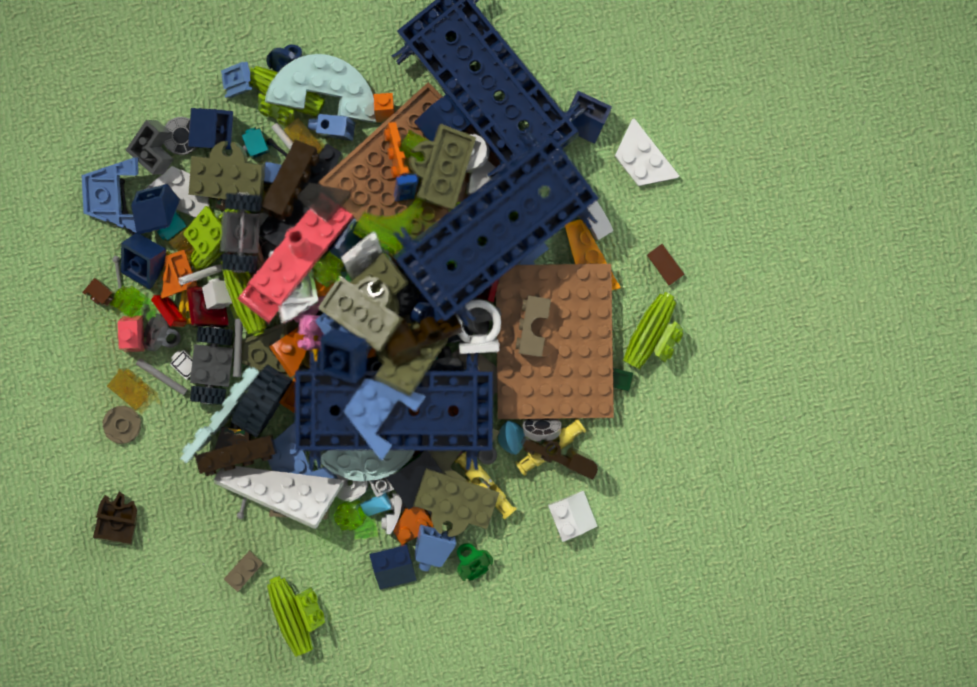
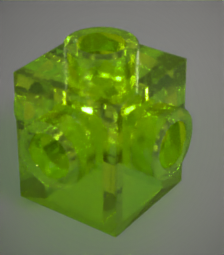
M329 252L323 260L319 259L314 265L315 272L312 277L328 288L332 282L335 283L339 276H342L340 271L344 266V262Z
M123 285L116 291L115 298L110 305L132 318L141 309L144 298L139 295L140 291L135 287L130 286L128 288Z
M359 500L352 503L344 502L338 506L334 514V520L340 526L341 531L347 529L352 531L363 525L366 515L363 513Z

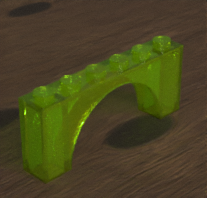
M409 130L399 151L404 152L408 160L410 157H414L418 162H423V154L419 152L413 153L411 150L420 142L429 140ZM418 178V190L422 180ZM416 198L406 210L391 216H376L363 212L353 233L365 239L375 232L380 247L394 255L397 250L400 251L403 248V245L393 233L396 231L404 238L400 230L403 226L410 235L415 226L412 224V221L415 217L419 219L424 209L421 207L424 200Z

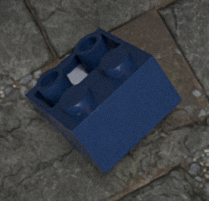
M577 91L569 109L576 102H579L580 106L577 110L584 108L585 112L574 119L572 123L578 130L580 138L595 144L612 106Z
M191 108L188 146L213 149L216 144L228 141L226 150H231L234 111Z
M168 184L136 192L131 207L138 235L170 227L180 198Z

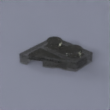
M309 183L297 196V199L325 222H328L352 195L347 190Z

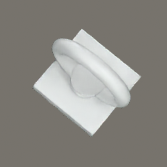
M484 300L468 302L465 305L468 310L479 307L486 309L491 314L493 328L488 335L475 334L470 336L463 329V332L458 334L462 341H459L460 354L499 351V342L496 337L501 328V318L498 310L491 303ZM456 314V317H457V319L459 320V322H460V324H461V326H462V321H461V319L458 317V315Z

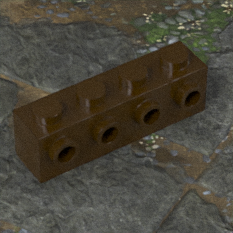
M296 139L294 140L261 204L265 214L284 222L287 216H291L295 201L301 197L304 183H307L310 179L311 169L319 161L316 147Z
M273 435L197 454L195 459L199 474L205 473V476L217 474V469L224 468V471L236 469V464L242 463L243 466L254 464V460L261 458L262 461L273 459L272 455L277 454Z

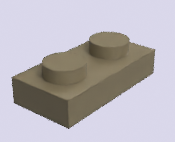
M249 550L224 580L238 592L264 562Z

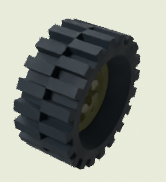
M266 365L242 398L231 422L253 436H259L278 409L279 402L293 380L270 365Z

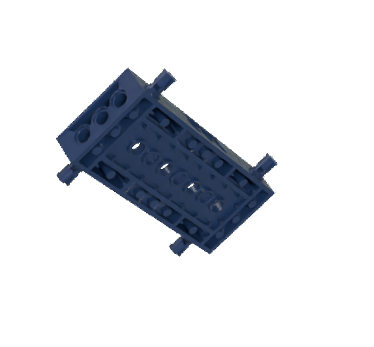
M435 0L397 30L400 39L404 42V46L392 54L391 57L394 60L398 58L396 63L400 65L409 56H415L442 91L449 95L469 120L472 128L485 140L489 149L500 161V165L487 174L489 178L498 174L528 150L517 136L520 133L528 139L525 132L518 128L519 123L522 121L529 123V132L537 142L544 136L550 135L564 149L579 137L578 130L572 121L585 112L584 108L577 110L580 103L576 102L569 110L562 112L478 9L476 3L479 0ZM450 32L457 35L456 40L453 42L446 40V35ZM471 63H480V70L472 71L470 69ZM496 92H503L505 94L504 100L496 101L494 99Z
M526 128L523 131L528 139L520 133L517 136L528 150L414 240L403 226L400 230L404 238L396 231L393 233L404 247L393 257L444 321L456 313L464 325L468 326L469 323L465 315L472 321L475 320V317L465 307L468 302L575 217L579 216L587 226V229L592 227L588 218L595 224L598 222L588 210V207L596 202L599 197L553 136L546 135L537 142L529 132V129ZM543 186L549 188V194L546 197H541L539 194V190ZM511 211H517L518 219L514 222L508 219V214ZM481 235L487 237L488 241L485 246L477 244V239ZM449 260L456 261L457 266L453 271H449L446 268V263Z
M319 351L317 361H315L314 352H309L310 369L308 371H296L295 450H307L309 452V469L312 470L314 460H316L317 469H322L321 452L323 450H373L345 414L344 410L365 379L376 381V374L379 372L366 371L355 383L321 373ZM466 353L467 370L465 372H426L414 390L415 393L426 396L419 405L420 412L417 416H410L408 413L409 406L400 400L396 402L375 433L392 445L389 450H464L466 452V470H470L471 460H473L474 469L478 470V452L480 450H492L493 372H480L478 370L479 353H474L473 362L471 360V353ZM332 405H338L341 408V413L338 416L330 414L329 409ZM451 405H455L459 409L458 415L454 417L450 416L447 412L448 407Z

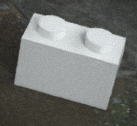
M584 491L548 504L562 542L597 527Z

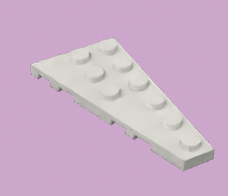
M235 466L236 469L224 471V468H221L214 478L215 484L314 529L317 528L344 484V480L239 466Z

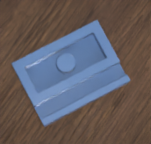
M241 62L221 70L223 88L227 91L225 98H232L252 90L248 83L251 81L248 62Z

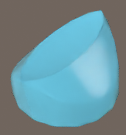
M507 421L499 430L498 442L500 446L511 454L516 455L523 448L521 441L523 437H526L523 428L517 423Z
M384 493L361 503L360 506L363 513L368 517L391 509V501L387 493Z

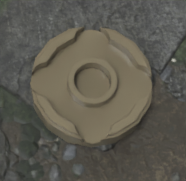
M116 406L110 409L105 414L102 422L106 437L118 444L133 441L139 435L142 427L139 414L128 406Z

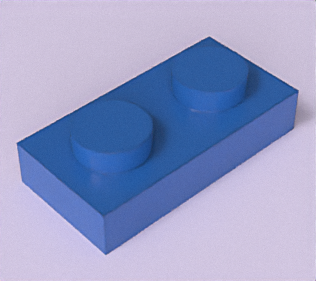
M404 174L397 177L394 190L395 202L414 199L418 183L416 175Z

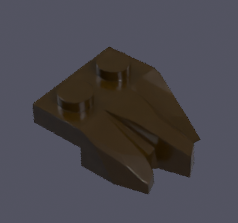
M120 491L112 502L108 496L104 495L98 507L93 538L132 546L137 522L135 502L130 501L128 504H124L125 495Z

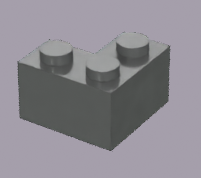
M146 120L126 151L133 158L138 157V162L151 174H164L174 160L161 148L171 132L158 120Z

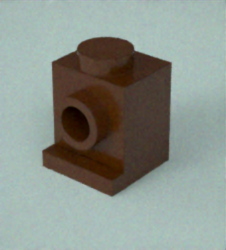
M94 278L82 292L88 296L91 294L90 299L97 305L101 303L106 307L114 301L115 298L113 296L116 294L97 278Z

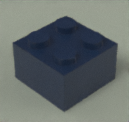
M332 328L320 338V372L355 383L366 373L367 339Z

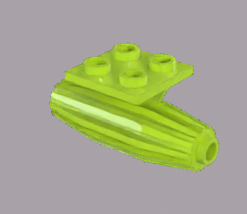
M260 66L251 67V81L248 83L266 95L271 81L278 72ZM306 91L303 109L266 103V96L258 95V111L263 116L272 117L279 124L290 127L294 124V110L317 117L325 103V99L309 91Z
M208 206L201 210L183 233L194 247L190 260L191 265L197 270L206 269L224 253V251H220L223 212L216 217ZM226 209V210L223 211V212H236V213H238V211H241V210Z
M223 270L225 285L232 301L230 308L234 318L240 319L247 333L253 334L254 337L265 333L264 329L267 328L266 321L238 300V297L252 279L250 273Z
M664 292V294L660 293L645 311L630 338L623 358L624 362L640 370L653 352L663 362L672 357L674 345L676 342H680L684 334L682 332L683 328L674 321L673 324H669L677 303L674 301V296L667 292Z
M279 575L269 579L270 583L267 584L271 607L285 641L295 657L313 650L310 632L325 623V616L318 606L316 593L310 587L295 595L285 578L281 579Z

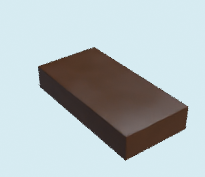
M663 244L646 255L668 286L685 275Z

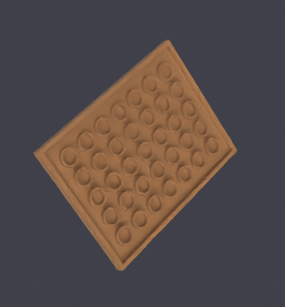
M429 82L318 183L339 206L353 215V218L357 220L359 226L368 235L375 232L381 249L399 267V263L393 256L404 247L393 233L396 231L404 238L400 230L403 226L414 240L448 213V209L416 198L422 180L418 177L414 199L395 202L394 190L396 180L391 176L393 164L392 160L388 159L387 154L389 142L385 141L384 130H386L388 123L396 122L401 139L399 151L404 152L405 155L404 167H408V174L414 175L410 169L409 158L414 157L418 162H423L424 156L422 153H413L411 150L420 142L428 141L414 121L433 103L443 97ZM471 125L465 132L469 135H478ZM490 150L488 161L497 167L500 165V161ZM469 172L465 173L457 202H462L469 196L466 194Z
M611 264L515 265L500 277L496 290V307H499L502 313L500 316L501 328L497 335L499 342V351H497L498 419L614 418ZM528 296L551 299L548 319L537 318L531 324L533 334L545 338L542 357L520 354L519 349H516L517 337L521 338L522 330H519L520 318L524 319L525 311H522L523 300H527Z

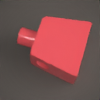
M143 315L123 316L118 320L119 349L124 352H144Z

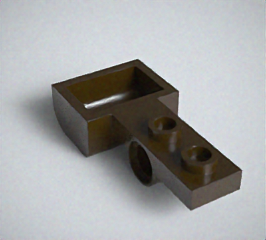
M455 314L446 321L443 319L436 321L434 317H427L420 322L418 328L410 330L407 322L403 319L384 346V349L393 366L420 357V348L462 333L463 329Z
M523 437L521 441L524 451L532 455L536 452L542 455L541 459L551 463L553 460L594 480L597 474L598 467L588 454L573 447H570L566 455L561 454L560 445L554 439L551 441L545 440L543 444L527 437ZM549 445H556V450L553 453H547V447Z

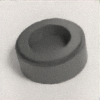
M493 447L492 450H480L478 452L479 461L486 465L492 464L497 458V452Z

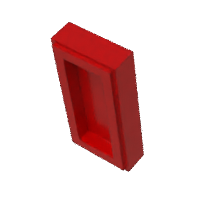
M154 295L151 301L169 326L184 327L186 325V319L169 297L164 299L161 295Z

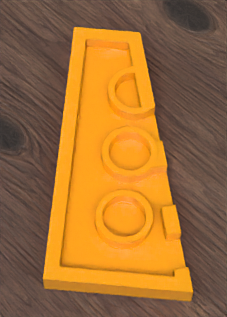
M581 219L565 225L574 264H607L589 229H587V226ZM611 271L612 290L620 289L621 287Z

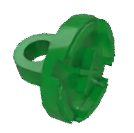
M464 543L457 549V556L461 562L457 568V574L463 581H466V579L473 581L480 578L489 570L488 566L493 564V557L487 550L477 551L469 543ZM466 550L472 552L467 557L462 556V553Z

